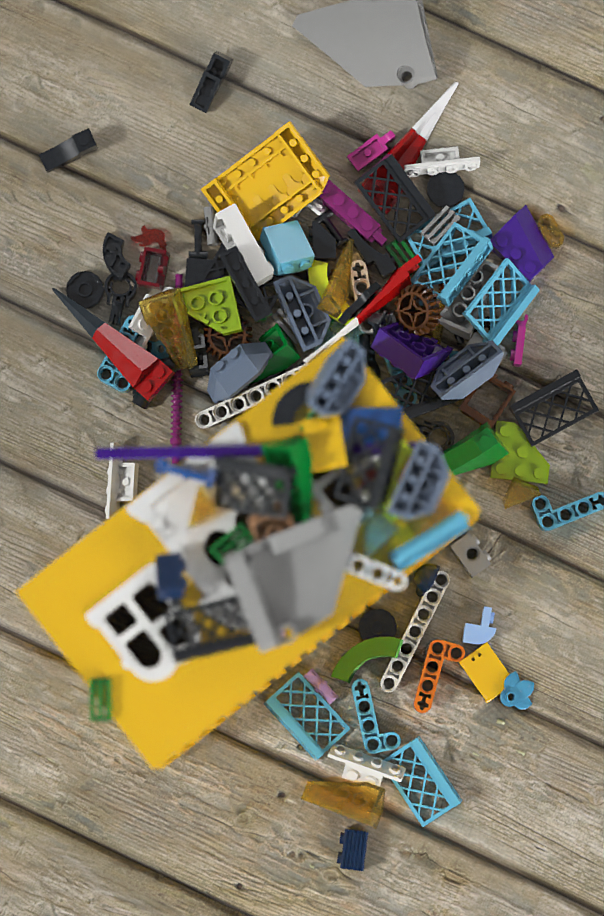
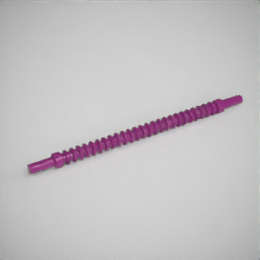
M175 274V290L183 288V274ZM173 293V300H175L173 311L175 313L172 315L175 318L172 321L175 323L172 325L174 327L172 330L174 332V335H172L174 338L172 341L174 343L172 354L174 356L172 358L178 363L180 370L171 379L174 383L171 384L173 386L171 390L173 392V395H171L173 397V400H171L173 403L171 406L173 408V411H171L173 414L171 416L173 427L170 429L173 432L170 433L172 435L170 444L172 446L182 445V438H180L182 435L180 433V430H182L180 427L182 424L180 422L182 411H180V408H183L180 405L183 402L180 400L183 397L180 394L183 392L181 389L183 386L181 384V381H183L181 378L183 376V373H181V370H183L181 368V365H183V362H181L183 351L181 349L184 348L181 346L184 343L181 339L184 337L182 335L184 332L182 330V327H184L182 316L184 314L178 307L176 293ZM172 458V464H179L180 458Z

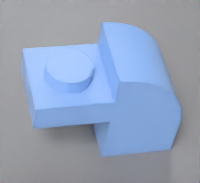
M483 607L480 625L465 623L462 637L463 643L483 644L494 636L496 628L489 627V623L493 624L495 612H491V607Z

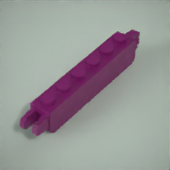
M328 179L322 194L317 199L321 200L348 227L354 228L364 241H369L370 243L375 241L382 247L387 242V239L381 234L383 230L380 228V224Z

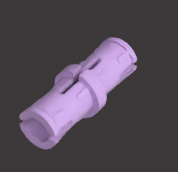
M313 668L303 676L315 688L314 691L316 693L319 692L329 704L339 697L327 684L328 682L323 680Z

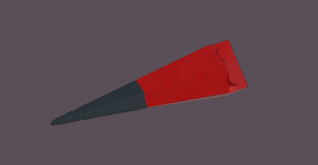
M52 288L58 298L130 385L147 401L151 402L175 372L162 360L57 289Z

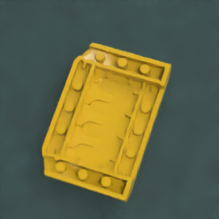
M289 121L200 190L217 213L235 203L257 241L260 240L263 227L284 223L320 196L330 174L292 122Z

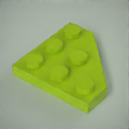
M230 275L175 290L178 307L181 311L224 336L243 331Z
M496 421L495 434L506 447L509 454L491 465L490 478L547 485L549 463L535 446L531 447L517 423Z

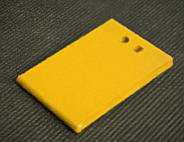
M339 415L302 420L304 437H308L312 454V472L348 466Z
M486 642L459 661V664L479 690L485 702L488 703L501 694L504 689V680L509 675V672Z

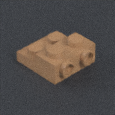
M280 501L272 505L277 513L282 512ZM289 512L288 519L252 513L249 514V518H246L256 542L295 526Z

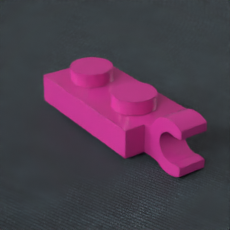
M392 130L381 138L376 134L350 153L347 159L357 172H360L388 151L386 144L392 142L396 136Z
M527 314L524 315L523 321L517 320L515 322L517 331L513 330L512 342H515V348L511 349L510 361H513L512 366L520 367L522 365L526 323L528 321Z

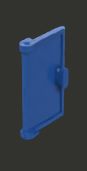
M402 407L349 408L345 414H340L344 443H348L355 416L402 428ZM359 422L357 430L362 436L370 430L366 423ZM380 428L375 431L380 441L387 437L388 429ZM372 434L363 439L364 443H377Z

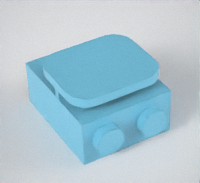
M298 220L263 227L260 241L265 250L264 256L267 262L269 261L272 264L275 275L284 276L312 267L315 255Z

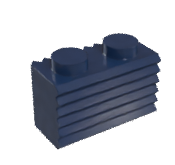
M181 552L155 555L159 599L184 598L185 590H188V579L184 577L183 572L187 571L186 558L182 559Z
M345 828V832H341L339 844H343L342 852H338L337 863L340 864L341 869L364 871L368 831Z

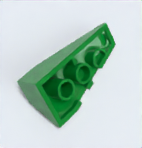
M278 323L258 339L260 342L267 343L273 356L269 359L263 372L247 386L287 369L301 358L295 345Z
M486 422L441 454L450 472L453 475H458L492 465L509 454V452Z
M289 437L261 444L266 464L297 468L296 477H292L289 513L294 524H301L311 520L312 454L308 437ZM279 480L276 483L277 488L281 487L282 491L284 490L285 480Z

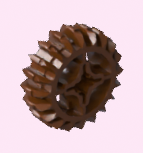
M419 283L408 285L400 290L401 294L396 296L398 300L394 302L397 308L393 311H396L398 314L395 318L400 320L399 325H404L403 331L408 329L409 334L414 333L417 336L426 335L434 331L436 326L440 324L438 319L443 317L439 313L443 308L439 307L441 301L437 300L438 294H433V288H428L427 285Z
M240 315L241 323L244 318L243 315ZM246 320L242 323L243 334L238 332L230 334L233 337L228 341V345L225 337H222L223 334L219 332L213 333L214 329L204 327V331L208 333L204 334L205 338L208 339L205 341V344L207 346L210 345L207 348V353L213 350L211 357L215 358L219 354L218 361H220L223 356L230 352L232 342L243 339L241 344L252 343L247 340L253 339L252 334H247L252 331V327L245 328L249 321ZM212 339L222 341L225 351L218 349L213 344Z

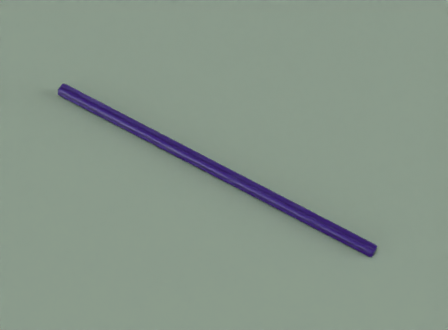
M406 442L411 450L414 451L417 442ZM348 443L344 444L345 452ZM361 443L353 445L352 450L355 455L364 452ZM365 443V444H366L367 448L369 449V448H371L372 446H374V445L377 444V443ZM261 445L108 447L95 449L96 459L264 457ZM377 447L374 450L370 451V454L382 455V452L380 448Z

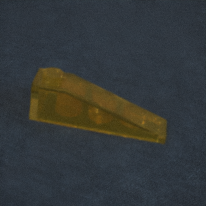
M352 238L345 244L317 306V309L335 318H338L341 313L343 314L349 306L346 302L350 291L354 243Z
M180 287L162 291L140 300L138 303L144 321L153 329L156 338L163 343L167 353L179 370L198 365L186 305Z
M308 781L301 800L376 829L383 813L386 789L368 782Z

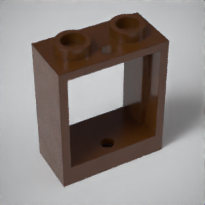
M494 374L487 381L508 394L492 420L467 405L477 389L467 395L458 411L482 426L487 422L492 428L516 391L511 383L507 381L503 383L497 379L498 375Z

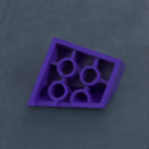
M527 205L521 208L490 239L493 246L492 251L502 261L509 258L529 283L554 258Z
M400 321L379 328L371 345V348L378 355L385 357L393 366L400 368L412 379H417L434 372L454 349L450 346L444 348L437 344L438 340L433 337L430 339L421 335L417 336L414 333L409 334L408 329L403 331L404 325H399Z

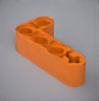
M440 639L430 642L413 702L416 711L426 713L430 710L444 659L453 662L461 661L465 656V650L461 645ZM436 642L440 643L443 647L442 652L439 654L434 653L432 650V646ZM453 648L461 650V656L458 659H454L451 656ZM430 661L437 663L438 668L435 672H429L427 669V664ZM425 680H430L433 684L430 691H425L422 688V683ZM420 691L424 694H431L430 698H425V703L428 705L423 707L422 710L417 705V702L422 701L423 696H419Z

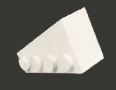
M234 203L216 213L213 228L226 249L237 246L258 287L270 281L274 274V268L269 261L267 262L262 248L257 244L236 204Z

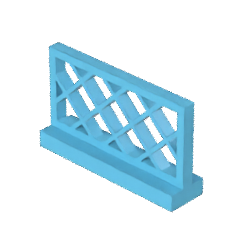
M471 198L450 208L456 215L469 220L468 230H470L472 221L479 222L483 228L478 231H470L482 238L484 236L489 239L493 237L492 231L487 227ZM470 205L472 209L471 216L460 214L462 208ZM446 213L441 219L443 220L448 215V213ZM432 218L431 220L429 219L417 230H415L412 234H421L422 229H424L434 218ZM441 229L433 237L436 238L441 233ZM410 235L406 238L415 255L418 254L422 259L420 262L422 265L427 259H423L420 255L422 247L433 251L436 246L423 244L424 236H422L421 243L412 241ZM475 239L466 241L468 248L475 247L478 243ZM464 242L453 244L454 251L465 249ZM451 245L441 249V254L452 252ZM453 256L443 258V265L453 261ZM440 259L432 261L429 264L430 269L441 267Z
M454 222L411 278V283L413 285L419 283L433 288V285L444 283V288L440 294L434 291V289L433 294H438L437 299L449 307L492 251L491 240L485 236L482 238ZM456 229L462 232L463 237L452 239V234ZM473 239L478 241L475 247H467L466 241ZM464 242L465 249L454 251L453 244ZM451 245L452 252L441 254L443 246ZM466 253L467 258L465 261L456 263L455 256ZM453 256L454 264L443 266L442 259ZM440 259L441 267L430 269L429 264L434 260ZM455 268L456 273L451 277L445 278L444 270ZM442 271L443 278L432 281L431 273ZM428 274L429 282L420 283L417 281L420 276Z
M506 258L466 308L463 315L484 338L483 342L492 340L498 346L540 289L536 285H531L509 258ZM506 266L510 269V278H504ZM496 280L500 282V291H494L493 283ZM504 280H511V291H505ZM516 280H519L524 285L520 291H516ZM485 294H489V305H483V296ZM494 294H500V305H494ZM505 294H511V303L509 305H505ZM494 307H501L499 319H495ZM474 308H478L479 319H474L470 314ZM483 308H489L490 319H484ZM484 321H490L488 333L484 330Z
M458 510L388 555L397 570L401 572L468 530L470 526L466 521L469 518L466 514L462 515Z
M298 671L264 705L316 761L351 728L321 695L314 691L315 689ZM299 678L303 683V691L292 690V682L295 679ZM280 693H289V704H281L276 697ZM292 693L303 694L302 705L292 704ZM305 694H313L316 697V705H305ZM291 707H302V718H294L291 715ZM305 708H316L315 719H305ZM319 708H325L329 711V720L318 719ZM304 721L315 722V733L307 732L304 729ZM318 722H329V732L318 733ZM332 723H340L344 730L340 734H331ZM318 736H328V745L323 749L317 743Z
M417 736L383 759L387 762L391 759L399 760V766L402 765V761L413 763L411 774H404V776L410 777L409 787L401 786L395 780H392V782L422 827L462 802L461 797L420 736ZM409 747L412 748L415 753L414 761L403 758L404 750ZM415 764L424 766L426 769L425 777L414 775ZM413 778L424 780L422 790L411 788ZM426 780L436 784V793L424 791ZM410 791L421 793L420 803L411 802L409 799ZM424 794L435 796L433 806L422 804ZM437 797L445 798L449 805L444 809L435 807ZM421 807L432 809L431 817L425 821L420 815Z

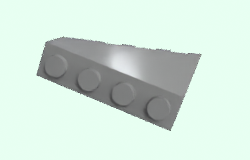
M486 260L483 261L449 307L445 306L440 314L443 317L438 320L443 327L451 333L470 341L475 328L464 317L463 312L497 270L498 265ZM489 294L483 296V305L487 304ZM474 308L470 314L474 319H479L478 308Z

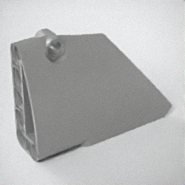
M349 0L299 14L292 25L365 87L404 86L407 89H412L417 84L438 79L422 0ZM412 75V78H411L410 81H408V82H405V81H404V79H405L406 76Z
M352 504L272 534L264 540L223 556L226 568L261 653L293 642L297 636L333 615L363 511ZM290 628L293 631V636L291 638L284 637L282 629Z

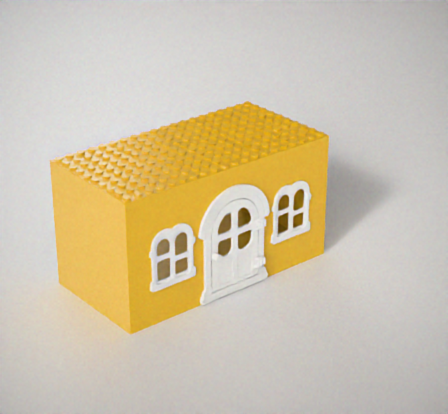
M342 336L203 446L261 445L266 442L289 437H304V432L300 430V426L302 425V420H305L311 411V407L304 404L297 409L293 425L272 427L274 408L280 397L291 387L310 381L311 385L327 357L346 339ZM365 365L366 381L349 408L399 407ZM317 412L315 413V415L313 416V418H316V417H317V415H318ZM402 412L401 423L402 428L405 429L403 440L405 442H418V440L427 442ZM412 454L405 460L404 464L402 465V468L398 476V485L401 481V478L405 472V469L409 463ZM372 455L375 462L381 459L382 456ZM366 456L359 463L362 469L371 464V461ZM215 457L186 458L177 465L185 469L190 467L193 471L207 474L210 468L218 470V466H214ZM227 457L265 463L264 457ZM355 465L352 468H347L350 476H353L359 472V469ZM342 467L334 468L319 481L312 479V519L337 510L322 490L340 475ZM449 470L450 478L435 512L408 520L398 517L390 524L382 510L373 509L366 515L364 521H360L351 552L397 570L388 554L458 510L462 515L466 514L469 520L466 522L470 527L480 519L478 514L482 511ZM224 471V481L228 484L233 478L229 471ZM167 473L15 592L89 688L90 679L112 678V718L153 770L156 768L161 770L194 746L196 742L208 735L211 730L226 720L225 718L237 712L241 708L239 704L244 705L256 697V691L259 693L270 686L272 678L279 679L287 672L285 670L286 667L289 665L294 667L302 660L300 656L305 652L308 655L317 649L316 644L319 641L323 643L333 636V630H341L349 623L351 616L355 619L367 608L366 604L370 607L391 589L345 571L333 615L297 636L293 642L263 653L259 651L257 645L176 664L173 658L172 647L159 634V630L166 625L165 616L163 615L156 622L151 623L133 601L132 596L149 582H152L157 588L155 555L181 552L182 559L186 558L187 571H183L184 577L188 579V590H185V597L182 598L183 609L237 597L236 590L227 584L225 576L228 573L226 565H213L204 553V543L208 535L213 531L222 530L229 533L236 527L235 517L239 511L213 507L216 480L213 489L205 486V482L190 478L186 480L183 479V476ZM246 474L239 479L244 487L251 482ZM264 477L257 481L262 490L268 485ZM354 478L353 482L357 489L361 488L360 483ZM236 482L230 487L234 496L241 491ZM254 486L247 490L252 499L258 494ZM281 487L277 488L278 491L281 493V492H282ZM271 488L266 492V497L271 502L276 495ZM365 489L359 492L364 501L372 495L371 492ZM226 491L221 496L222 504H226L231 500ZM244 495L237 499L241 507L248 503ZM261 497L255 502L256 506L260 509L266 506ZM236 532L231 538L234 540L241 532ZM245 537L236 543L237 546L246 541ZM457 537L453 538L449 542L445 543L438 549L434 550L433 552L426 555L425 557L418 560L417 562L410 565L401 572L405 574L407 578L413 571H416L428 559H431L433 556H435L442 548H445ZM254 539L248 545L256 543V540ZM355 560L352 567L355 571L360 572L363 570L364 565L362 561ZM374 568L372 570L373 578L381 579L383 571L380 568ZM389 571L386 579L383 581L387 584V580H391L394 582V586L402 582L400 581V576L396 578L389 577L391 574ZM240 601L234 602L230 610L238 615H241L243 612ZM230 603L224 604V606L227 608L230 605ZM120 604H126L137 618V623L121 636H117L105 621V616ZM215 606L210 615L220 621L226 610L220 606ZM176 607L175 610L170 609L169 612L178 611L182 609ZM210 608L203 609V611L208 612ZM199 610L194 611L189 619L200 625L205 614ZM228 612L222 622L233 628L238 617ZM189 613L182 614V615L187 618V616H188ZM179 615L170 617V621L175 617H179L183 622L185 621ZM207 617L202 628L212 633L218 622ZM240 620L235 630L240 634L249 633L248 623ZM187 621L186 626L191 638L198 627ZM220 624L214 635L224 639L231 630ZM284 628L285 636L291 638L293 631L290 628ZM200 629L194 640L200 644L206 643L210 635ZM141 630H146L161 650V661L154 668L147 669L138 664L125 646L126 642ZM233 632L230 637L236 636L237 634ZM212 637V639L210 640V642H211V641H215V640H217V639L214 638V637ZM188 639L187 642H186L184 645H182V646H180V647H176V648H177V649L185 648L186 645L188 644V642H189L190 640ZM194 642L190 644V646L197 645ZM95 683V696H96L97 698H98V683ZM103 683V706L107 710L106 683Z

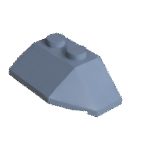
M292 275L273 282L280 305L303 352L322 345L331 319L316 286Z
M347 338L329 355L307 390V405L322 417L345 414L366 381L365 350L352 339Z
M492 340L467 345L437 368L431 388L441 400L463 399L494 376L504 353Z
M266 342L239 344L210 368L207 391L214 403L233 398L263 372L269 359L273 356Z
M418 440L387 513L408 520L435 512L450 478L449 470L438 446Z

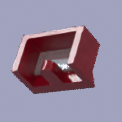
M144 247V252L141 251L139 257L141 267L136 272V281H138L137 284L140 287L163 291L170 259V253L167 250Z

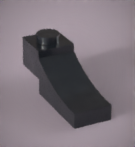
M218 51L213 53L191 99L190 106L204 113L208 112L234 59Z
M88 128L39 154V157L48 173L82 158V155L98 149Z
M354 228L347 232V236L367 267L374 264L382 279L387 278L397 270L396 266L398 264L393 256L389 257L387 253L382 254L370 247Z
M192 316L184 317L191 378L209 376V359L207 345L205 344L204 323Z

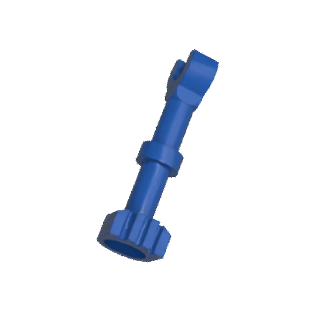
M158 458L155 465V472L173 473L183 476V479L186 480L190 478L205 482L207 488L213 489L217 469L210 468L207 474L193 471L190 467L185 469L172 465L162 458Z

